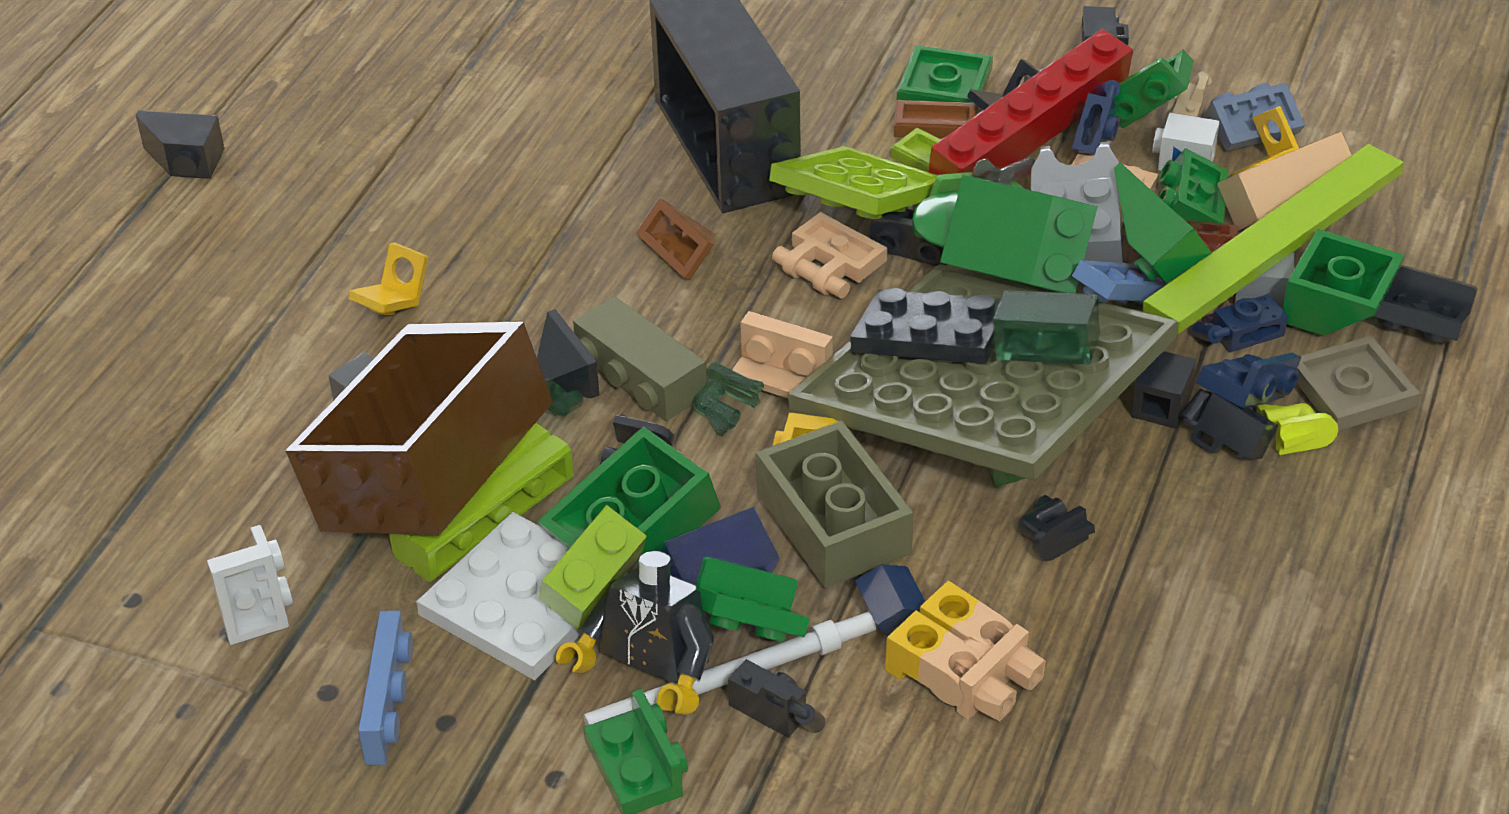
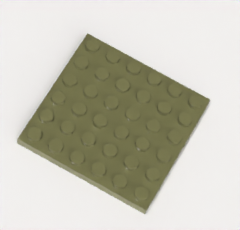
M939 264L907 292L930 293L941 291L954 296L973 297L988 295L994 299L1010 300L1011 317L986 364L854 353L851 350V342L849 341L788 393L789 407L792 411L806 415L833 418L837 421L842 420L846 426L853 430L865 431L889 438L895 442H903L930 450L936 454L948 455L971 462L974 465L986 466L1013 474L1019 478L1035 481L1178 337L1177 320Z

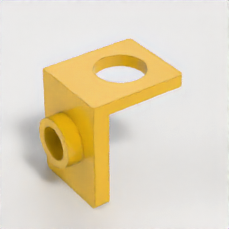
M1281 106L1252 117L1269 156L1232 173L1233 176L1299 149ZM1269 120L1275 122L1281 132L1280 141L1275 140L1271 136L1268 129Z
M395 242L390 243L381 284L350 290L348 299L369 307L372 312L382 315H394L397 310L418 306L428 256ZM402 257L408 259L414 269L413 278L408 283L401 281L396 273V264Z

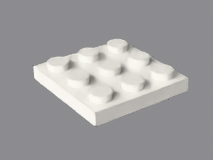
M514 512L416 601L418 615L534 681L556 660L557 650L562 644L574 642L583 633L539 600L542 580L569 549L543 528Z

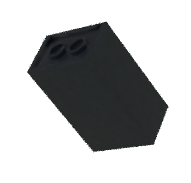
M649 0L655 101L721 213L795 195L785 190L786 186L769 181L772 164L801 157L800 90L741 1Z

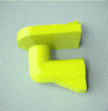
M1306 403L1288 406L1257 405V413L1278 424L1276 451L1279 455L1328 446L1337 437L1338 424L1331 415L1315 413L1311 406Z

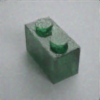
M1005 290L993 318L996 360L1090 365L1100 337L1098 295Z

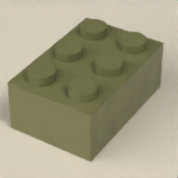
M842 420L756 452L757 494L824 588L870 571L881 564H887L912 554L913 511Z

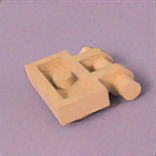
M819 212L792 233L793 250L790 251L783 246H779L772 255V260L781 265L786 274L794 278L803 277L812 282L813 288L824 295L831 293L842 299L848 294L850 284L841 278L847 276L858 283L887 261V247ZM816 259L825 265L819 267L812 263V261Z

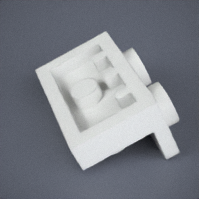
M261 525L250 528L254 546L207 560L223 625L230 645L289 627L285 607L292 605L293 600L285 576L277 577L276 572L285 569L284 561L277 540L267 542Z

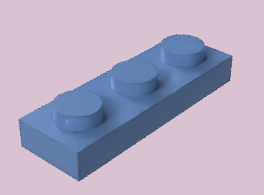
M1080 260L1072 275L1085 284L1083 291L1087 295L1102 303H1107L1108 300H1115L1126 304L1130 300L1143 304L1144 300L1166 286L1159 277L1151 282L1133 263Z
M380 611L358 731L365 765H386L390 744H397L399 740L400 718L399 713L395 712L397 702L404 703L406 698L407 681L406 673L402 671L403 663H411L413 655L412 633L404 632L401 611Z

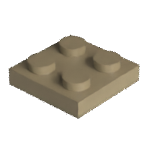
M1371 335L1301 356L1297 367L1299 372L1297 384L1320 413L1331 415L1338 424V431L1418 407L1421 393Z

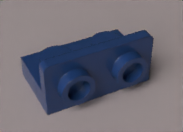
M1292 352L1267 359L1250 354L1231 360L1224 359L1222 362L1202 366L1196 383L1241 408L1251 407L1284 398L1292 392L1299 379L1297 367L1301 356Z

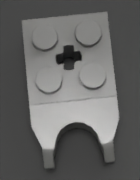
M1110 141L1100 142L1091 160L1079 165L1063 164L1055 158L1051 146L1041 147L1040 154L1031 168V190L1098 206L1084 260L1124 263L1123 214L1114 167L1119 164V161L1111 150Z

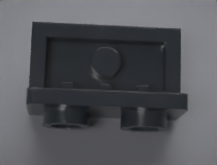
M1401 265L1374 317L1379 318L1378 322L1388 328L1403 330L1408 326L1423 331L1422 335L1432 341L1448 343L1450 339L1458 341L1467 328L1478 288L1475 285Z

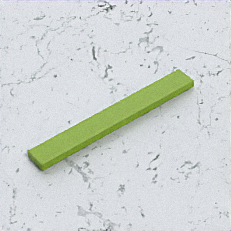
M1367 144L1148 297L1143 302L1142 312L1177 320L1178 334H1180L1311 240L1317 229L1325 230L1402 175L1404 162L1371 144Z

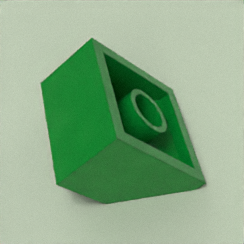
M1317 229L1287 281L1283 310L1288 315L1287 324L1325 336L1374 316L1396 277L1405 255Z

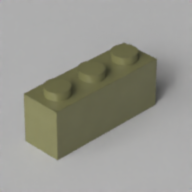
M613 296L573 321L575 335L597 361V371L603 374L613 386L620 387L635 398L642 408L651 410L667 422L707 396L706 361L616 296Z

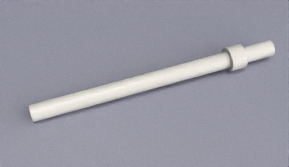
M868 611L835 624L832 620H828L811 626L810 633H807L805 638L799 636L704 670L700 682L694 681L692 688L699 695L727 685L728 678L746 659L768 670L818 652L821 656L841 649L842 642L875 631V620L871 612ZM663 686L644 692L650 705L657 703V695ZM631 697L583 714L585 725L588 726L631 711Z

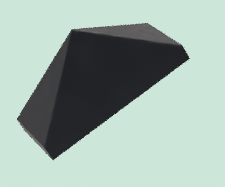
M557 310L548 311L537 360L549 391L591 399L599 396L597 361Z

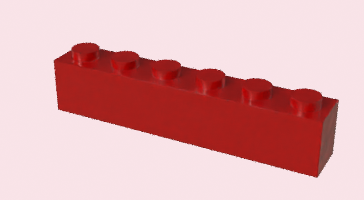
M1101 29L931 146L928 173L943 175L1002 169L1007 171L1079 120L1082 116L1088 93L1094 94V89L1097 85L1109 80H1115L1120 83L1128 78L1133 49L1106 30Z

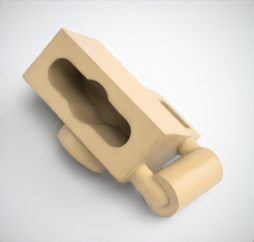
M1199 72L1190 81L1187 90L1178 95V97L1176 96L1169 100L1166 120L1168 119L1169 112L1202 118L1205 112L1207 88L1212 83V79L1207 73Z

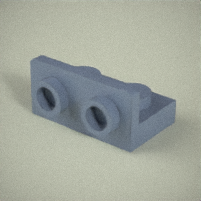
M1268 83L1260 84L1248 92L1233 95L1230 92L1221 94L1211 100L1209 107L1202 116L1205 119L1220 121L1218 135L1226 152L1263 143L1252 117L1278 106H1281L1293 135L1300 133L1305 127V123L1287 83L1270 86ZM1269 120L1268 129L1274 139L1281 138L1279 127L1275 122Z

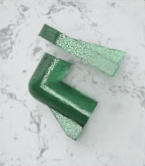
M712 362L706 368L708 382L694 397L693 407L698 413L706 416L716 434L723 437L729 429L734 428L738 423L740 411L720 401L721 397L726 393L755 408L760 403L758 394L764 388V384L762 381L749 379L719 363Z

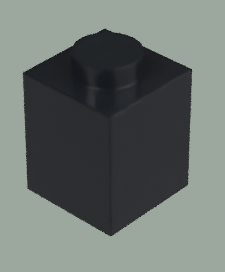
M1163 351L1138 376L1135 382L1131 417L1177 429L1181 420L1179 415L1187 406L1192 394L1196 359Z

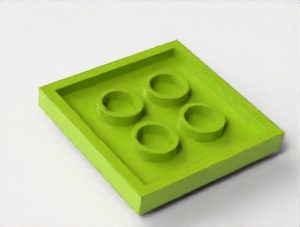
M843 146L774 163L771 165L769 181L786 186L785 190L791 194H812L821 197L820 202L833 207L849 206L857 209L856 214L861 217L878 219L882 218L884 213L891 211L903 212L908 206L919 205L930 196L935 178L938 175Z

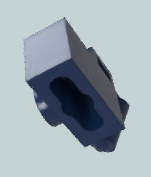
M1109 80L1095 87L1094 94L1088 93L1072 145L1075 156L1078 153L1094 156L1100 142H1107V140L1113 142L1115 140L1120 118L1115 116L1117 108L1113 101L1114 96H1117L1120 92V85L1117 81Z
M1269 294L1253 299L1243 298L1233 305L1216 309L1214 313L1205 315L1204 321H1197L1193 325L1192 334L1195 338L1211 343L1221 342L1229 352H1233L1283 337L1285 335L1288 315Z

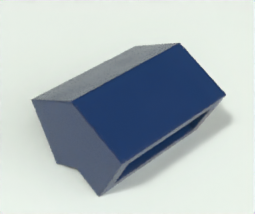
M881 564L855 580L877 626L887 637L915 611L920 612V606L925 602L907 566Z

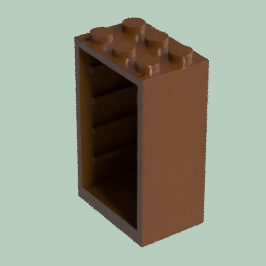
M524 322L407 324L285 451L320 532L441 535L550 407L553 400Z

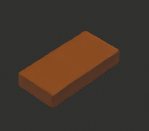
M896 101L894 137H905L914 129L919 128L939 139H943L975 117L978 113V106L975 103Z

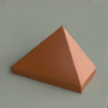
M659 198L636 232L641 239L687 280L692 278L714 246L715 234L661 198Z

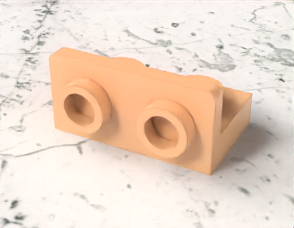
M748 311L741 321L742 357L732 369L731 379L734 382L788 398L789 392L833 356V336Z

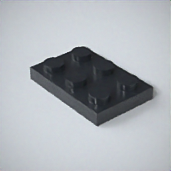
M900 288L878 290L850 335L851 350L854 353L986 364L1011 317L1010 300L994 299L988 295L973 297L954 296L941 291L917 293L905 292Z

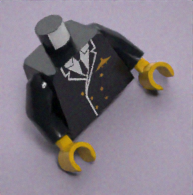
M656 551L647 552L640 556L639 567L622 578L614 579L609 584L579 629L583 632L578 642L562 644L557 650L556 661L558 664H568L577 651L578 661L573 667L572 672H587L595 666L596 653L593 646L597 641L600 643L601 653L675 683L666 684L659 690L657 704L663 711H673L675 709L676 714L688 715L693 713L699 705L698 693L692 687L694 681L700 682L705 666L709 661V655L714 643V635L703 614L701 595L697 587L670 576L669 555Z

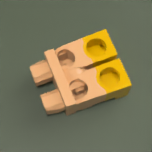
M948 580L920 606V612L915 611L887 637L885 671L900 680L907 675L930 688L936 697L944 703L957 706L956 712L968 720L978 711H981L1001 721L1011 711L1017 691L1006 685V683L1011 679L1025 689L1032 690L1044 676L1046 661L1027 647L1029 631L1018 624L1013 626L1003 616Z

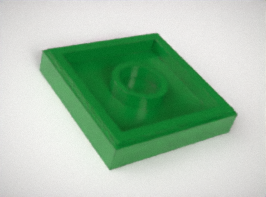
M915 45L897 89V101L974 103L967 95L970 89L985 90L992 71L993 56Z

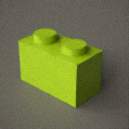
M606 505L542 580L539 600L579 630L609 584L614 579L622 578L641 556L647 536Z

